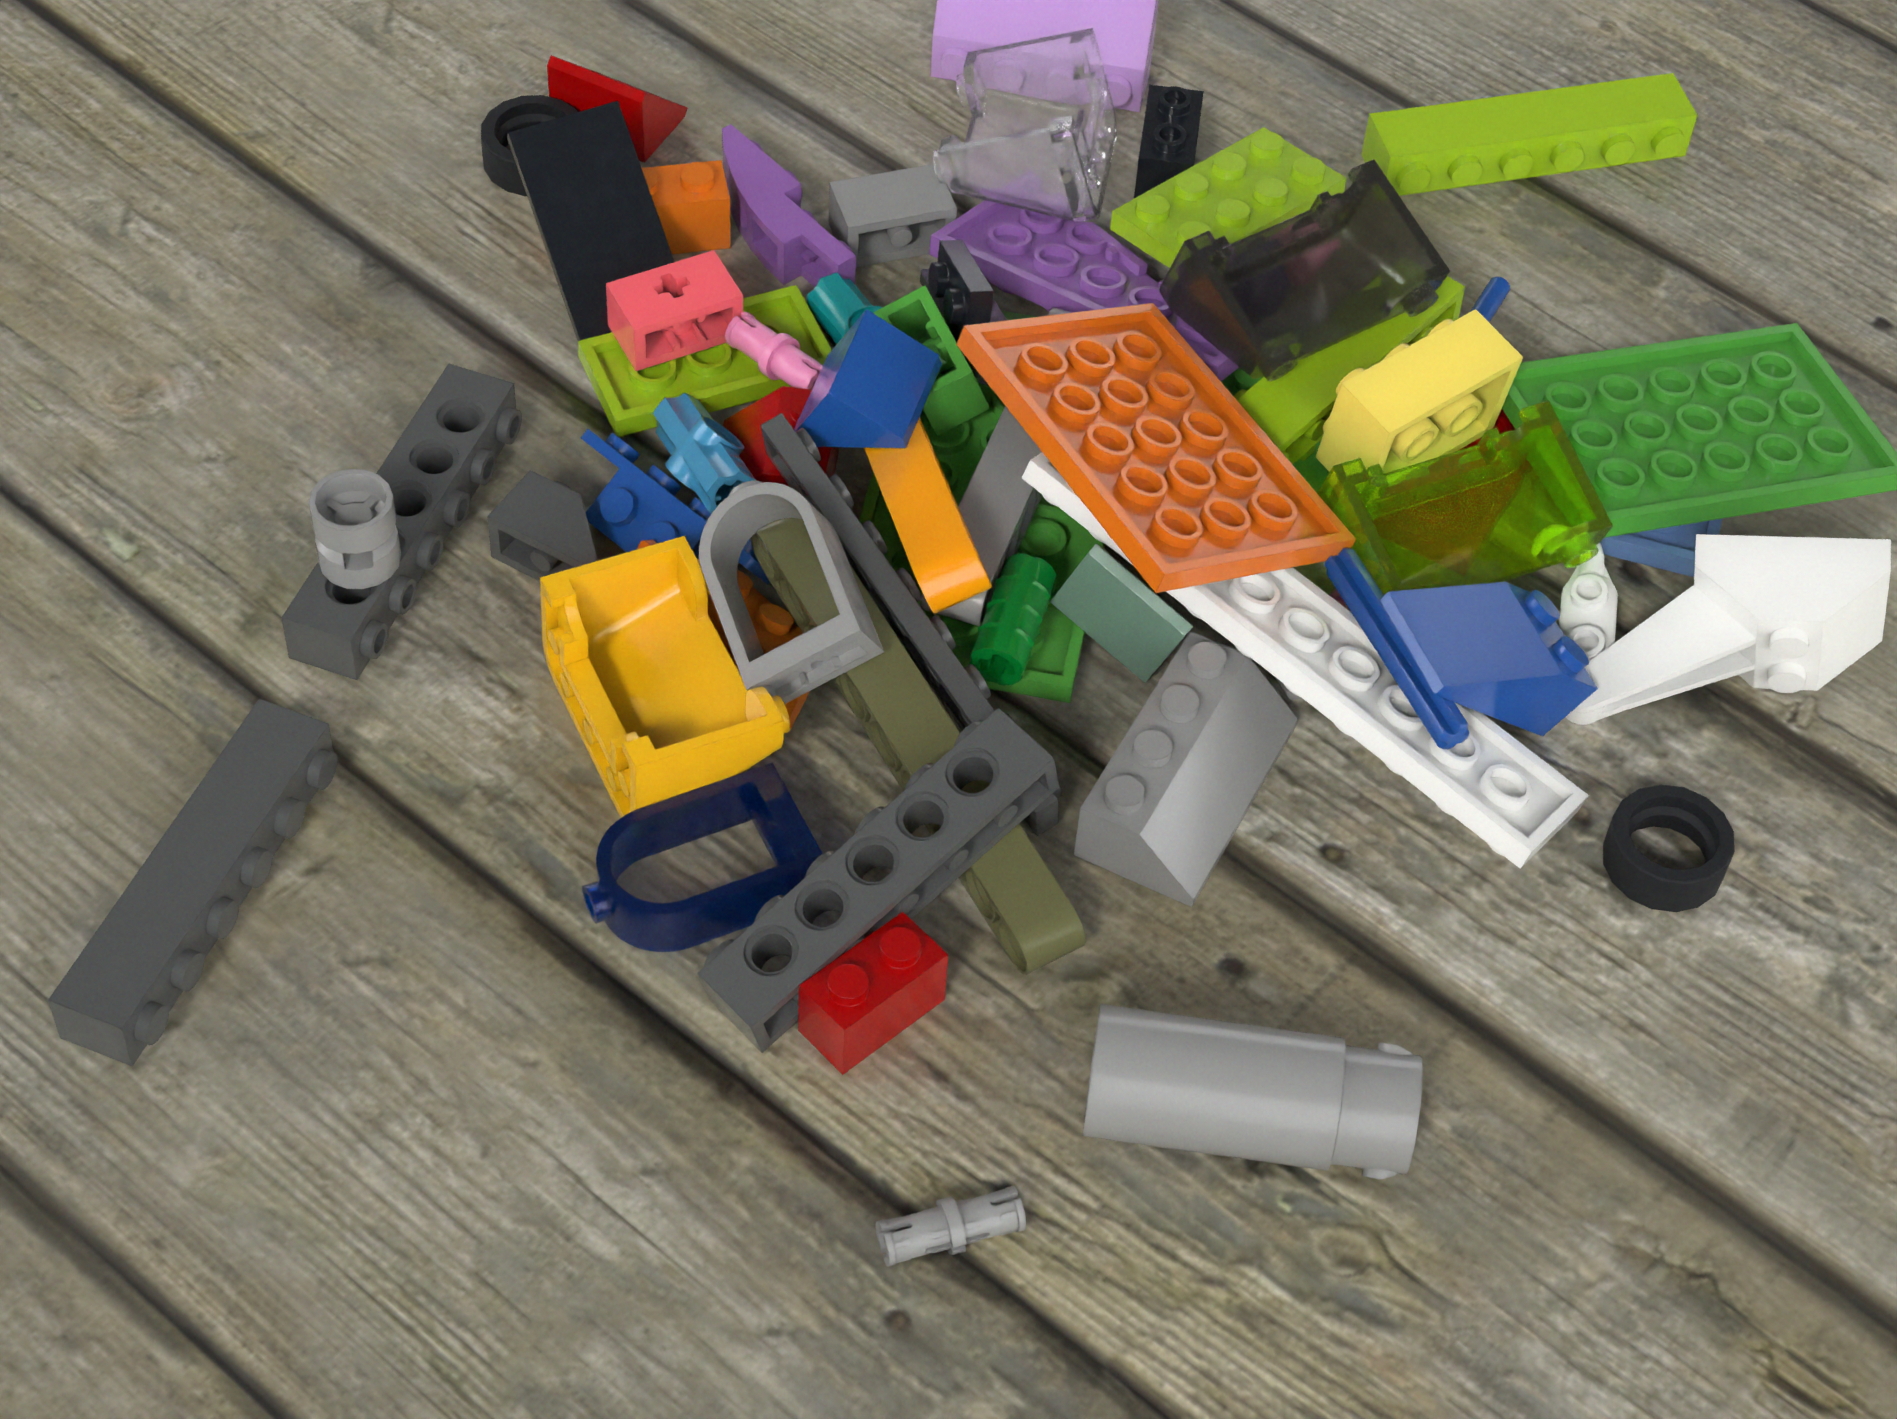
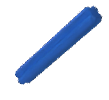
M1346 547L1338 555L1330 556L1325 561L1329 579L1437 746L1448 750L1456 744L1463 743L1469 736L1467 721L1453 701L1434 695L1381 604L1380 599L1384 596L1355 550Z

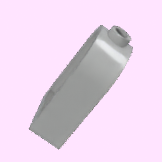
M754 480L741 483L733 488L729 496L712 512L704 526L699 544V561L746 690L763 686L771 696L779 695L784 704L884 653L839 536L832 524L807 499L789 486L772 482L762 483L761 481ZM784 518L803 519L840 615L764 654L738 585L737 565L739 557L752 535L768 523Z

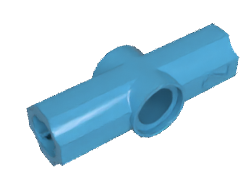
M683 393L675 398L665 397L660 402L653 414L657 420L656 434L671 455L666 461L665 466L680 482L696 492L709 513L712 514L716 507L729 496L733 488L741 483L756 480L739 457L745 449L742 442L724 426L713 420L699 400L687 393Z

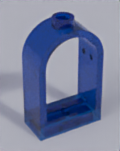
M772 762L645 806L621 817L610 826L599 843L596 855L597 881L582 886V892L588 912L595 924L605 921L617 937L639 949L653 952H675L751 926L755 922L760 909L773 897L786 895L806 878L807 870L811 864L823 853ZM751 820L776 864V867L670 903H655L636 898L617 883L619 876L629 866L643 858Z

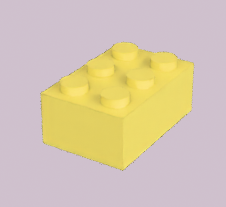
M1476 309L1455 321L1446 319L1436 325L1426 337L1410 346L1407 343L1398 345L1381 362L1366 370L1357 368L1340 381L1336 388L1337 397L1332 412L1323 425L1324 434L1316 458L1347 492L1363 506L1490 433L1494 428L1523 356Z

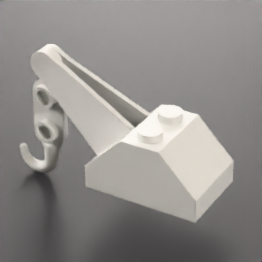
M1564 525L1553 527L1537 538L1533 543L1530 554L1533 561H1540L1545 550L1557 543L1571 544L1580 552L1579 564L1561 593L1559 627L1563 634L1576 642L1586 654L1589 664L1585 669L1598 689L1566 716L1569 721L1575 724H1591L1616 713L1736 675L1741 676L1753 688L1772 689L1780 693H1794L1800 690L1817 691L1882 642L1891 573V539L1696 534L1694 585L1616 642L1618 594L1604 565L1605 557L1599 540H1588L1580 527Z

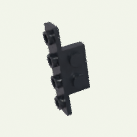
M940 240L938 261L932 262L929 269L921 270L920 283L922 286L926 285L955 341L958 342L965 325L1006 321L1007 319L993 298L994 290L963 240ZM964 355L978 383L989 386Z

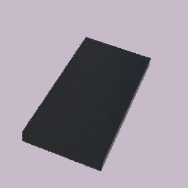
M618 101L508 132L507 136L577 341L612 332L608 326L606 283L674 262Z

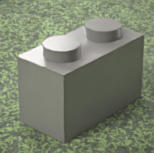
M937 163L829 183V226L833 236L837 240L844 241L856 255L857 267L929 254L931 235L955 220L957 216V207Z

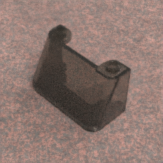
M1374 159L1349 171L1347 176L1351 180L1352 185L1345 192L1337 193L1333 196L1328 191L1323 192L1317 196L1308 211L1230 244L1225 236L1214 239L1210 231H1206L1184 241L1159 288V293L1170 310L1252 379L1265 376L1267 381H1274L1284 376L1297 365L1299 360L1404 312L1409 317H1413L1427 310L1439 298L1435 291L1441 286L1450 270Z

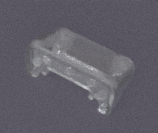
M1083 29L968 52L963 73L956 76V87L961 105L963 107H970L972 117L964 143L961 144L956 135L945 136L941 140L939 149L934 151L933 163L939 183H947L953 193L1073 222L1099 219L1117 137V122L1094 29Z

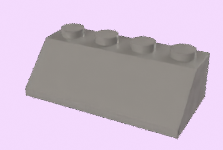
M1190 631L1082 804L1079 811L1074 856L1190 907L1194 905L1296 728L1298 718L1251 658L1243 655L1238 650Z

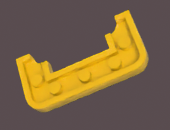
M685 536L540 577L542 642L550 674L623 824L631 835L660 826L782 748L784 734L790 731V719L786 706L779 695L771 696L763 686L746 690L738 669L708 615V595L711 594L702 573L699 558L697 559Z

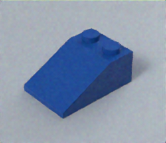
M1508 582L1390 591L1380 599L1385 611L1436 696L1544 736L1598 689L1585 669L1589 664L1586 654L1576 642L1563 634L1556 622L1560 618L1558 609L1539 590L1528 592Z

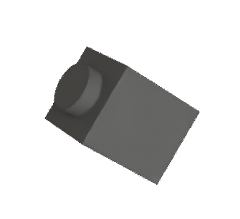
M530 470L487 516L491 557L540 581V577L597 561L581 494L574 492L562 482L552 481Z

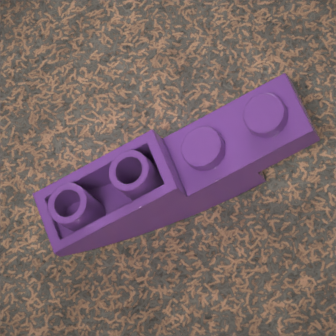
M732 124L722 128L723 169L730 195V212L744 240L765 268L783 285L802 276L811 285L816 287L820 278L836 272L842 278L850 279L855 284L856 255L844 241L837 240L824 229L809 211L801 209L802 188L796 176L791 171L784 170L764 153L756 141L749 140Z

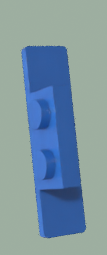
M587 429L581 436V439L619 468L586 511L588 522L625 552L637 550L642 540L652 539L656 543H661L685 536L694 555L698 559L701 535L711 515L705 505L696 497L688 506L677 499L675 495L682 486L654 464L646 474L636 467L634 462L641 454L613 432L603 441ZM749 539L740 554L738 562L768 585L770 581L761 568Z

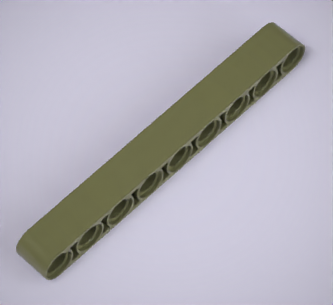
M779 519L768 523L750 538L752 548L761 568L803 634L840 615L803 519ZM851 567L884 653L832 680L898 784L905 791L906 784L911 776L922 766L928 763L935 764L954 747L960 732ZM983 780L972 781L965 785L962 791L978 793L985 790L990 783ZM934 823L924 824L931 835L941 828L940 825ZM1020 824L1013 828L959 877V880L1006 954L1022 974L1027 975L1085 945L1086 936L1077 912Z

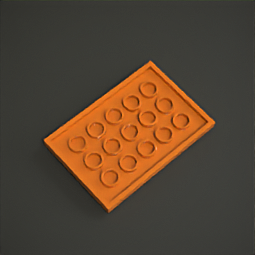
M1154 303L965 325L956 345L1155 593L1324 562L1330 556L1338 555L1343 548H1352L1356 538Z

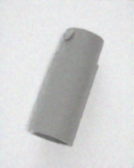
M1100 1004L1082 1136L1325 1171L1329 1170L1331 1164L1363 1169L1362 1176L1376 1179H1385L1397 1174L1406 1175L1412 1161L1419 1122L1423 1077L1422 1058L1420 1055H1414L1401 1046L1379 1042L1378 1049L1346 1045L1344 1037Z

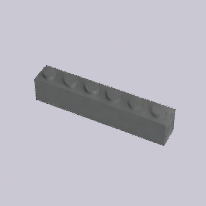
M262 699L257 701L48 999L61 1039L132 1067L147 1044L153 1045L159 1040L166 1028L169 1011L183 991H190L196 985L204 967V959L218 938L224 939L230 934L236 923L239 907L252 888H259L264 883L270 872L273 856L285 838L290 839L296 835L304 820L306 807L318 789L324 790L331 783L336 772L338 758L333 751L328 723Z

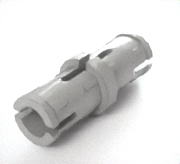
M1010 1186L990 1194L956 1202L951 1196L936 1200L937 1207L906 1216L876 1221V1234L881 1253L887 1252V1254L883 1255L885 1264L892 1266L911 1258L947 1250L949 1255L966 1252L965 1245L998 1235L1024 1231L1026 1229V1218L1021 1198L1014 1200V1198H1018L1017 1189L1015 1186Z

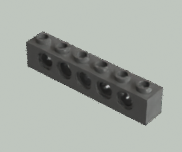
M453 364L447 365L376 473L389 484L394 498L395 525L398 530L401 550L398 569L391 578L378 586L366 589H346L331 583L322 574L320 565L317 563L281 617L288 657L290 659L358 680L370 659H377L381 655L387 642L388 630L398 614L403 615L410 609L415 597L416 586L425 571H431L437 566L447 536L453 527L459 528L465 521L471 498L479 485L485 486L490 481L494 473L496 458L505 444L511 445L517 438L521 427L522 414L520 410L516 409L514 383Z
M999 708L983 722L977 720L968 725L960 733L954 747L935 764L928 763L919 768L907 782L905 791L885 808L877 807L870 811L861 820L856 833L836 851L830 850L820 855L807 870L806 878L786 895H777L770 899L758 912L755 922L735 940H726L712 950L704 963V967L697 973L709 1000L763 1053L798 1021L800 984L901 912H904L912 920L1059 788L1054 758ZM983 780L990 783L985 790L978 793L962 791L963 787L972 781ZM934 823L941 826L935 834L928 837L912 835L918 827L924 824ZM887 867L892 869L890 874L880 881L869 882L863 880L864 875L873 868ZM826 911L842 913L840 918L829 926L819 927L812 925L815 918ZM786 955L791 957L789 963L779 971L766 972L761 970L763 965L774 956Z

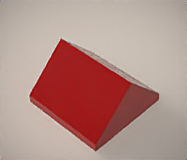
M552 55L547 64L549 97L563 100L577 109L578 112L615 101L619 102L638 159L644 163L684 119L688 109L665 98Z

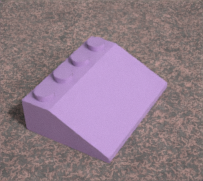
M937 0L932 39L931 77L1140 112L1151 69L1159 0Z

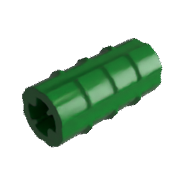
M1023 553L1014 554L1005 560L1000 576L995 580L996 587L991 601L987 603V612L983 623L978 627L979 634L969 663L977 668L985 681L1005 686L1014 685L1021 681L1027 662L1032 658L1031 651L1036 637L1040 635L1039 628L1045 612L1048 611V602L1055 585L1056 572L1044 559Z

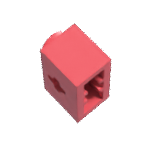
M715 250L606 283L608 326L635 371L726 343L725 332L729 323L736 315L741 318V313L743 312V294Z

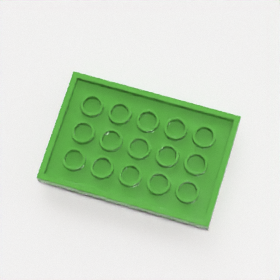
M1798 323L1521 362L1502 406V410L1588 540L1897 490V452Z

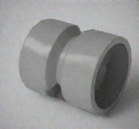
M362 469L337 471L321 479L311 491L309 509L315 533L318 563L322 574L331 583L346 589H366L380 585L392 577L399 567L401 558L399 535L395 525L394 498L389 484L380 475Z

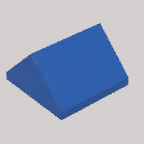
M866 309L828 354L794 431L796 432L804 428L817 447L906 448L942 365L939 355Z

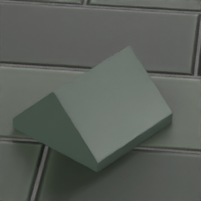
M1098 544L1092 547L1050 601V603L1144 683L1147 682L1194 627L1190 621Z

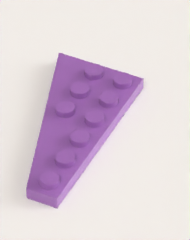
M1029 172L931 235L929 255L938 259L940 240H963L988 282L996 285L1003 292L1016 294L1044 307L1047 312H1050L1053 307L1069 312H1081L1154 303L1220 381L1246 363L1249 341L1206 308H1190L1179 299L1180 288L1168 279L1159 281V283L1146 274L1148 266L1146 262L1094 222L1077 221L1070 215L1071 205L1059 195L1049 199L1039 191L1040 181Z

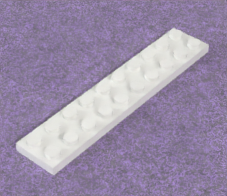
M1042 452L1032 458L1026 467L1022 479L1040 492L1045 500L1059 507L1086 528L1096 540L1106 544L1132 564ZM1293 567L1166 591L1183 604L1193 616L1202 619L1233 643L1239 652L1256 661L1284 683L1290 692L1302 697L1330 719L1341 732L1353 737L1381 759L1391 771L1408 780L1431 798L1442 811L1454 816L1487 842L1493 851L1505 856L1519 868L1529 861L1579 811L1589 796L1483 713L1455 703L1468 723L1469 736L1463 743L1456 744L1451 749L1439 748L1353 614Z

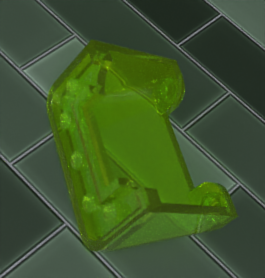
M1549 400L1522 408L1519 416L1523 424L1514 431L1500 434L1497 428L1487 430L1476 446L1388 473L1383 472L1380 464L1370 466L1366 470L1361 458L1334 465L1331 468L1317 494L1356 538L1351 549L1355 550L1383 595L1390 591L1504 582L1563 563L1565 568H1573L1597 555L1599 550L1596 545L1603 540L1613 527V524Z

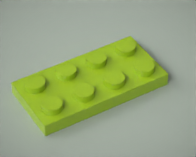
M1263 127L1112 210L1110 230L1191 283H1194L1341 198L1344 195L1347 178L1325 165L1321 160L1310 156L1284 140L1279 134Z
M797 285L743 298V312H749L759 322L777 334H789L799 342L800 350L824 365L832 349ZM612 332L578 341L580 362L615 435L618 437L657 427V420L653 412L665 397L675 398L683 393H687L699 400L708 413L760 400L782 386L791 387L781 379H769L759 371L757 362L727 343L635 371Z

